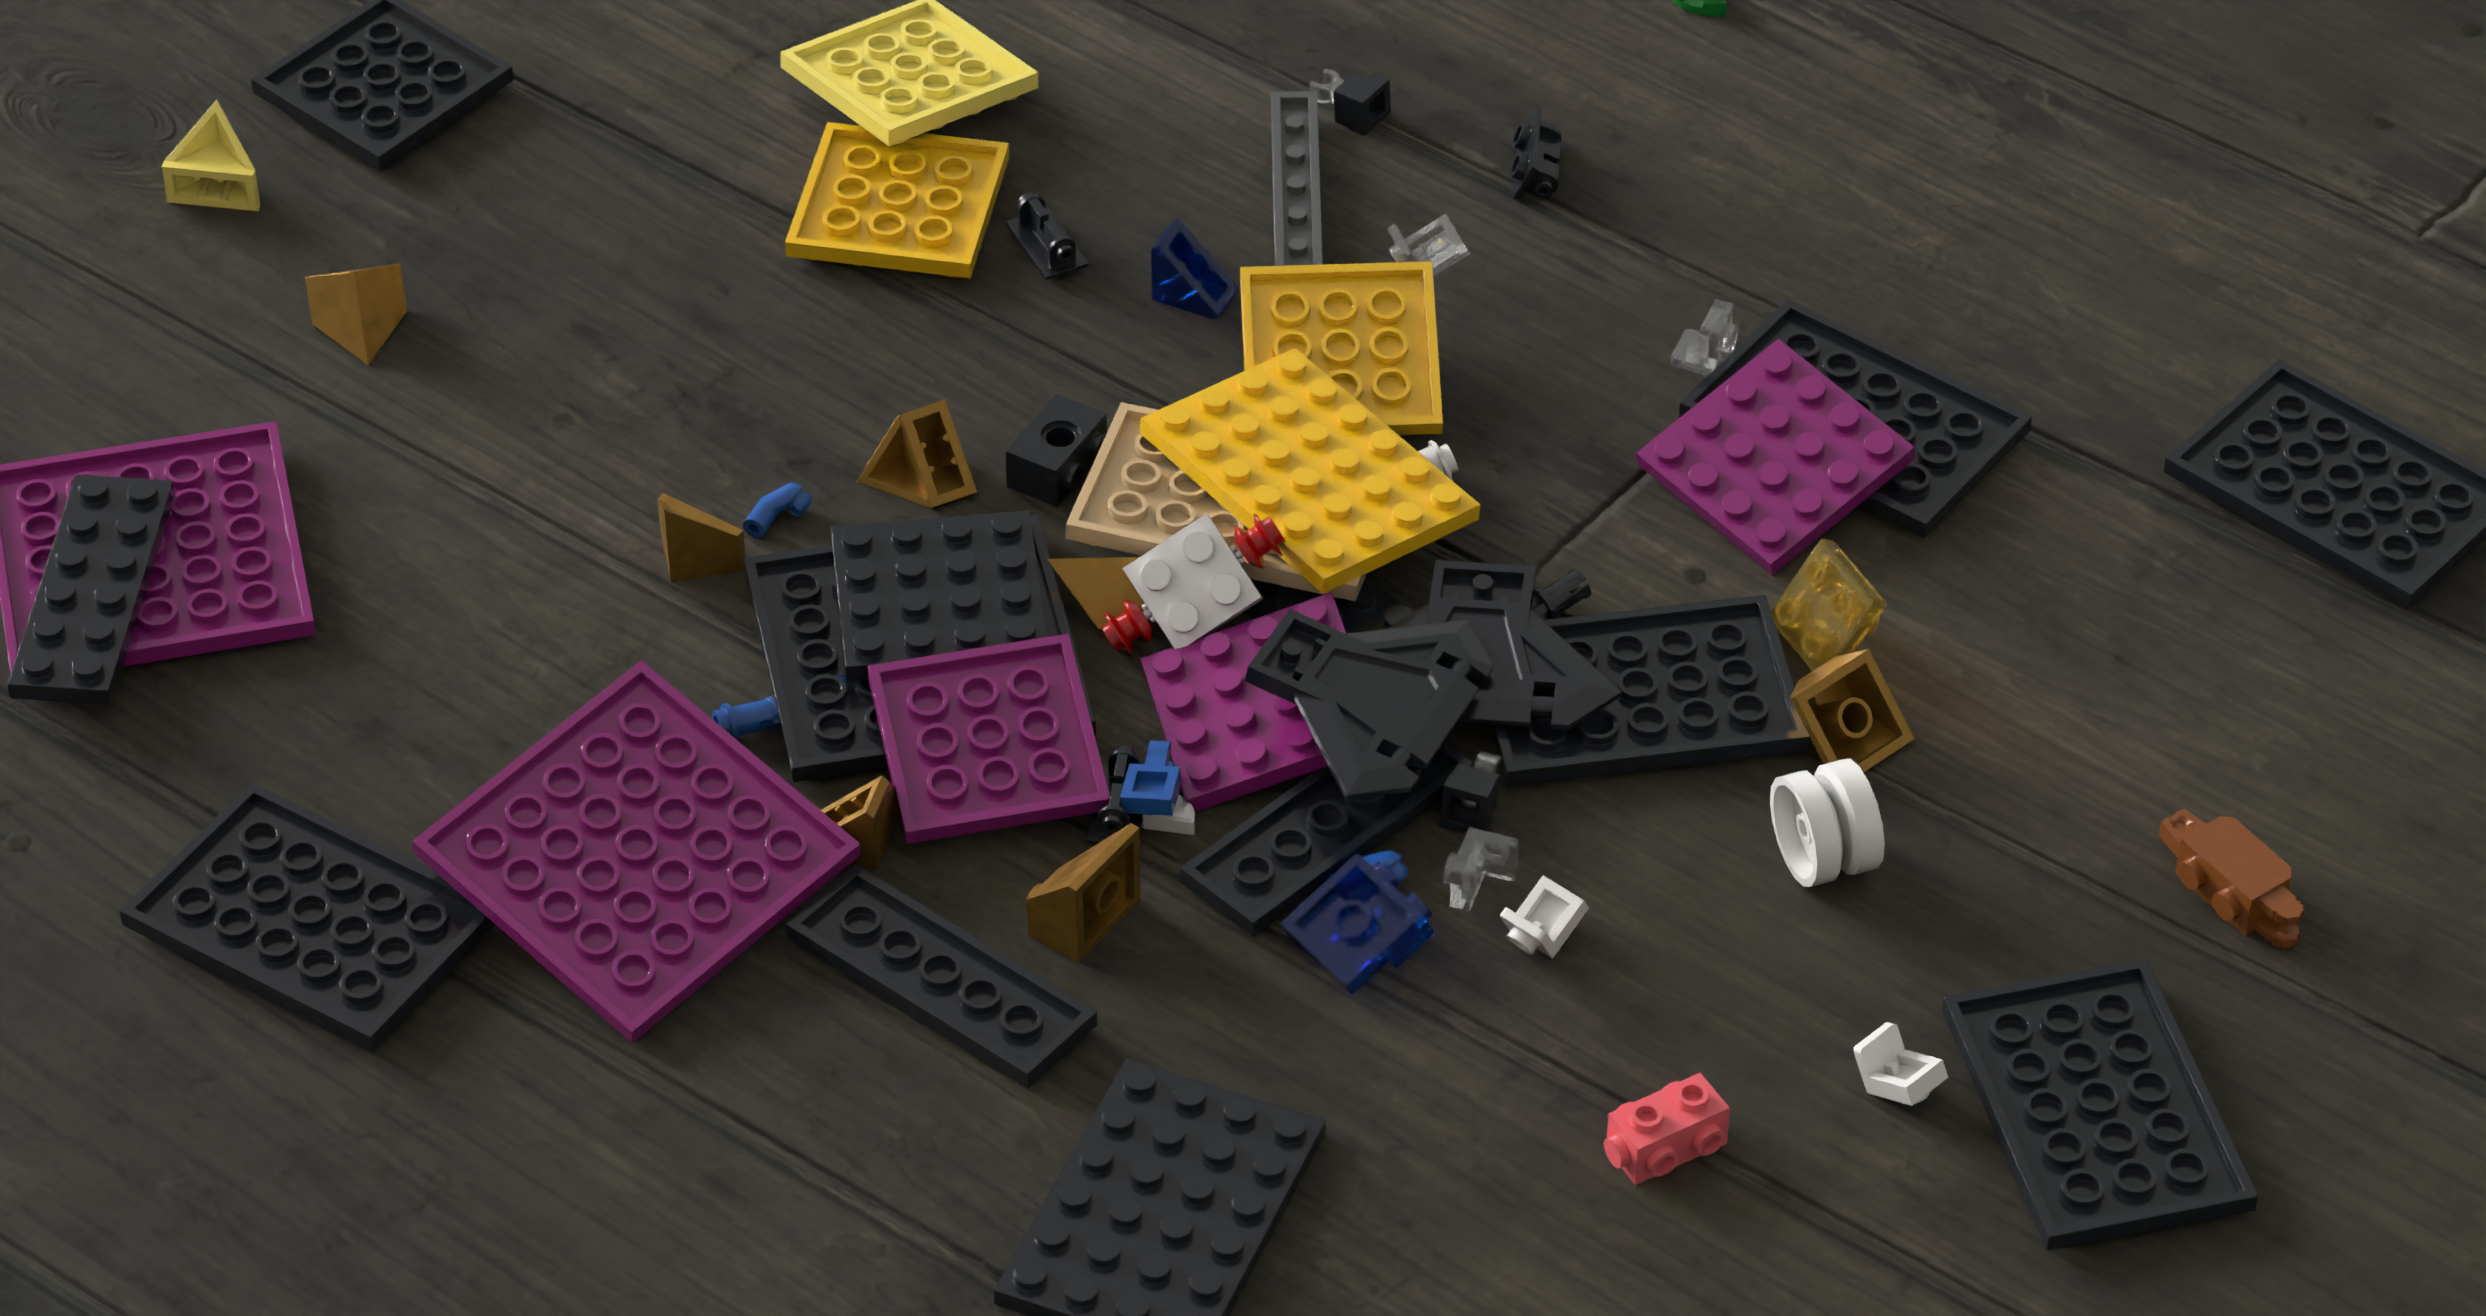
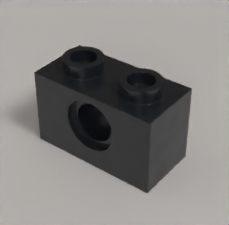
M1056 393L1005 451L1007 487L1058 507L1071 491L1074 492L1080 487L1084 475L1092 467L1107 434L1106 412Z

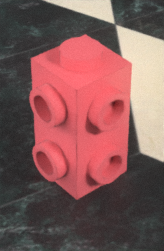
M1701 1073L1682 1081L1671 1082L1658 1092L1635 1102H1627L1615 1111L1608 1113L1607 1138L1604 1140L1606 1155L1611 1164L1617 1169L1622 1168L1635 1185L1655 1176L1666 1175L1675 1167L1701 1155H1710L1721 1146L1727 1144L1730 1107Z

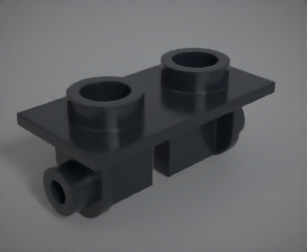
M1536 107L1528 122L1521 121L1513 136L1512 147L1517 150L1509 176L1514 179L1513 199L1515 200L1518 199L1523 189L1534 192L1538 197L1547 198L1558 188L1559 165L1557 162L1560 159L1562 135L1555 125L1540 122V107Z
M1033 193L1023 194L1018 200V218L1006 221V226L1044 279L1047 281L1089 267L1088 261L1077 248L1073 239L1069 237L1050 209L1045 208L1043 198Z
M1122 745L1117 747L1109 755L1108 766L1102 765L1110 800L1108 806L1103 807L1098 813H1092L1087 843L1098 844L1130 823L1139 827L1141 837L1143 814L1128 813L1121 807L1120 795L1129 763L1139 764V758L1135 754V750L1130 746Z

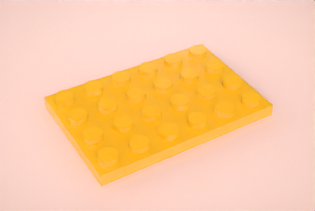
M1296 348L1140 418V434L1248 529L1255 526L1253 514L1256 513L1261 521L1270 516L1286 542L1278 546L1283 553V556L1280 557L1322 594L1479 520L1481 504Z

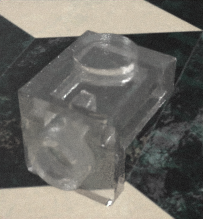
M1446 213L1407 238L1404 237L1396 224L1388 228L1395 242V245L1388 248L1396 262L1432 261L1433 277L1470 254Z
M1715 299L1700 330H1684L1671 355V364L1709 375L1723 362L1727 353L1733 351L1738 337L1739 327L1732 324L1734 304Z
M1469 827L1458 854L1450 853L1444 869L1443 882L1450 885V907L1470 911L1485 875L1514 881L1518 873V839Z

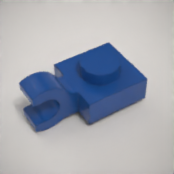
M1151 740L1148 745L1145 764L1129 763L1120 795L1121 807L1128 813L1173 816L1182 780L1180 766H1174L1173 762L1169 761L1171 741Z

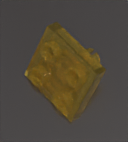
M1821 538L1777 601L1771 613L1776 628L1809 668L1814 671L1835 656L1853 653L1865 635L1872 633L1876 629L1880 614L1887 603L1835 541Z

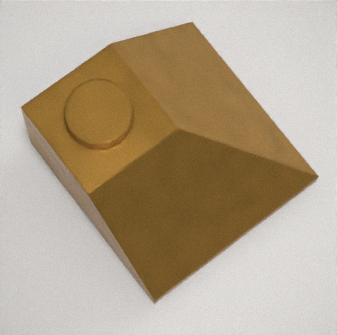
M1869 649L1835 656L1801 678L1790 696L1824 764L1841 759H1851L1864 773L1915 739Z
M1130 823L1058 868L1043 884L1039 883L1034 886L1025 902L1028 936L1079 963L1141 900L1139 827Z

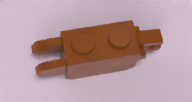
M2182 809L2161 821L2159 837L2178 858L2175 874L2180 878L2185 887L2194 890L2215 909L2216 913L2223 920L2230 922L2243 935L2247 936L2257 931L2264 939L2271 941L2272 945H2275L2276 948L2280 947L2282 950L2290 947L2295 948V944L2300 940L2301 934L2300 927H2297V925H2299L2301 918L2304 917L2305 909H2303L2304 905L2300 904L2301 901H2297V897L2289 891L2292 868L2236 818L2219 816L2205 823L2186 809Z

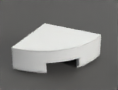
M1178 794L1173 816L1143 814V828L1194 835V808L1192 804L1187 803Z

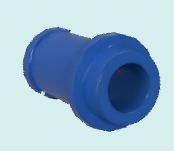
M772 696L733 707L729 703H723L719 710L712 711V719L736 740L741 735L780 727L778 706Z

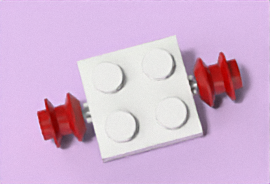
M1206 513L1122 568L1145 604L1142 605L1144 609L1142 611L1137 603L1124 599V612L1115 617L1108 612L1104 613L1108 623L1101 628L1114 649L1119 652L1126 648L1133 655L1134 641L1142 637L1151 643L1153 641L1154 628L1149 619L1152 623L1157 621L1174 649L1185 647L1197 639L1211 634L1261 601L1263 597L1242 564L1245 563L1243 558L1245 557L1250 565L1263 569V556L1270 551L1283 556L1278 546L1286 542L1272 518L1268 516L1261 521L1255 513L1253 514L1255 526L1245 531L1236 525L1234 527V541L1238 546L1237 549L1235 545L1231 547L1228 545L1211 517Z

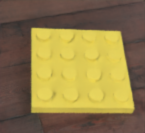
M916 0L780 52L781 68L888 146L901 144L909 138L930 130L942 128L945 124L968 115L978 114L983 109L1004 101L1016 99L1019 95L1038 88V72L936 0Z

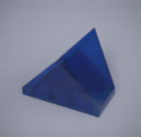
M1179 218L1174 219L1151 248L1152 300L1213 319L1219 316L1239 288Z

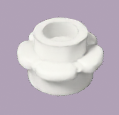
M1431 440L1428 442V447L1418 451L1451 480L1452 473L1458 471L1456 460L1447 444L1439 447L1436 442Z

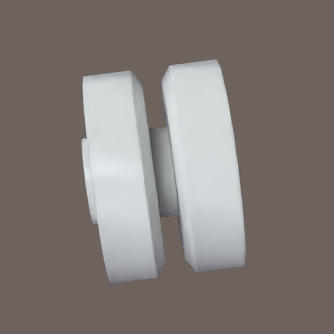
M1841 759L1819 765L1814 776L1808 771H1798L1775 778L1771 786L1770 807L1777 843L1790 872L1803 887H1812L1834 881L1840 870L1846 875H1855L1879 868L1883 861L1885 847L1883 823L1870 783L1861 768L1853 760Z

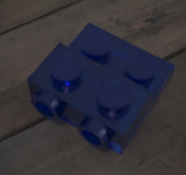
M1358 853L1280 923L1284 931L1351 995L1387 962L1397 969L1435 934L1427 921L1433 914L1425 903L1413 892H1410L1405 897L1396 889L1399 886L1397 879L1382 863L1378 861L1372 867Z

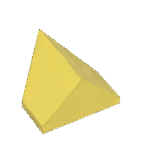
M216 99L163 162L162 172L167 202L258 211L261 205L255 168Z

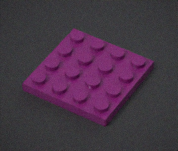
M1777 339L1636 453L1637 464L1772 576L1916 459L1915 447L1780 339Z
M1332 592L1203 636L1188 646L1177 649L1172 647L1140 658L1166 740L1171 741L1170 753L1174 765L1180 766L1181 787L1186 802L1192 804L1194 812L1328 766L1298 706L1244 680L1249 664L1289 609L1346 634Z
M1069 633L868 666L869 684L892 784L895 786L896 802L906 844L1098 813L1103 807L1109 805L1110 795Z

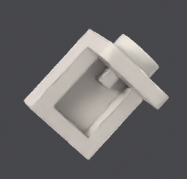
M1543 875L1516 913L1505 907L1499 916L1510 930L1507 938L1513 944L1528 954L1532 955L1538 949L1553 959L1589 907L1583 899Z
M1886 1022L1854 1047V1055L1868 1094L1912 1106L1926 1099L1934 1088L1948 1078L1943 1059L1906 1050L1898 1026L1893 1023Z

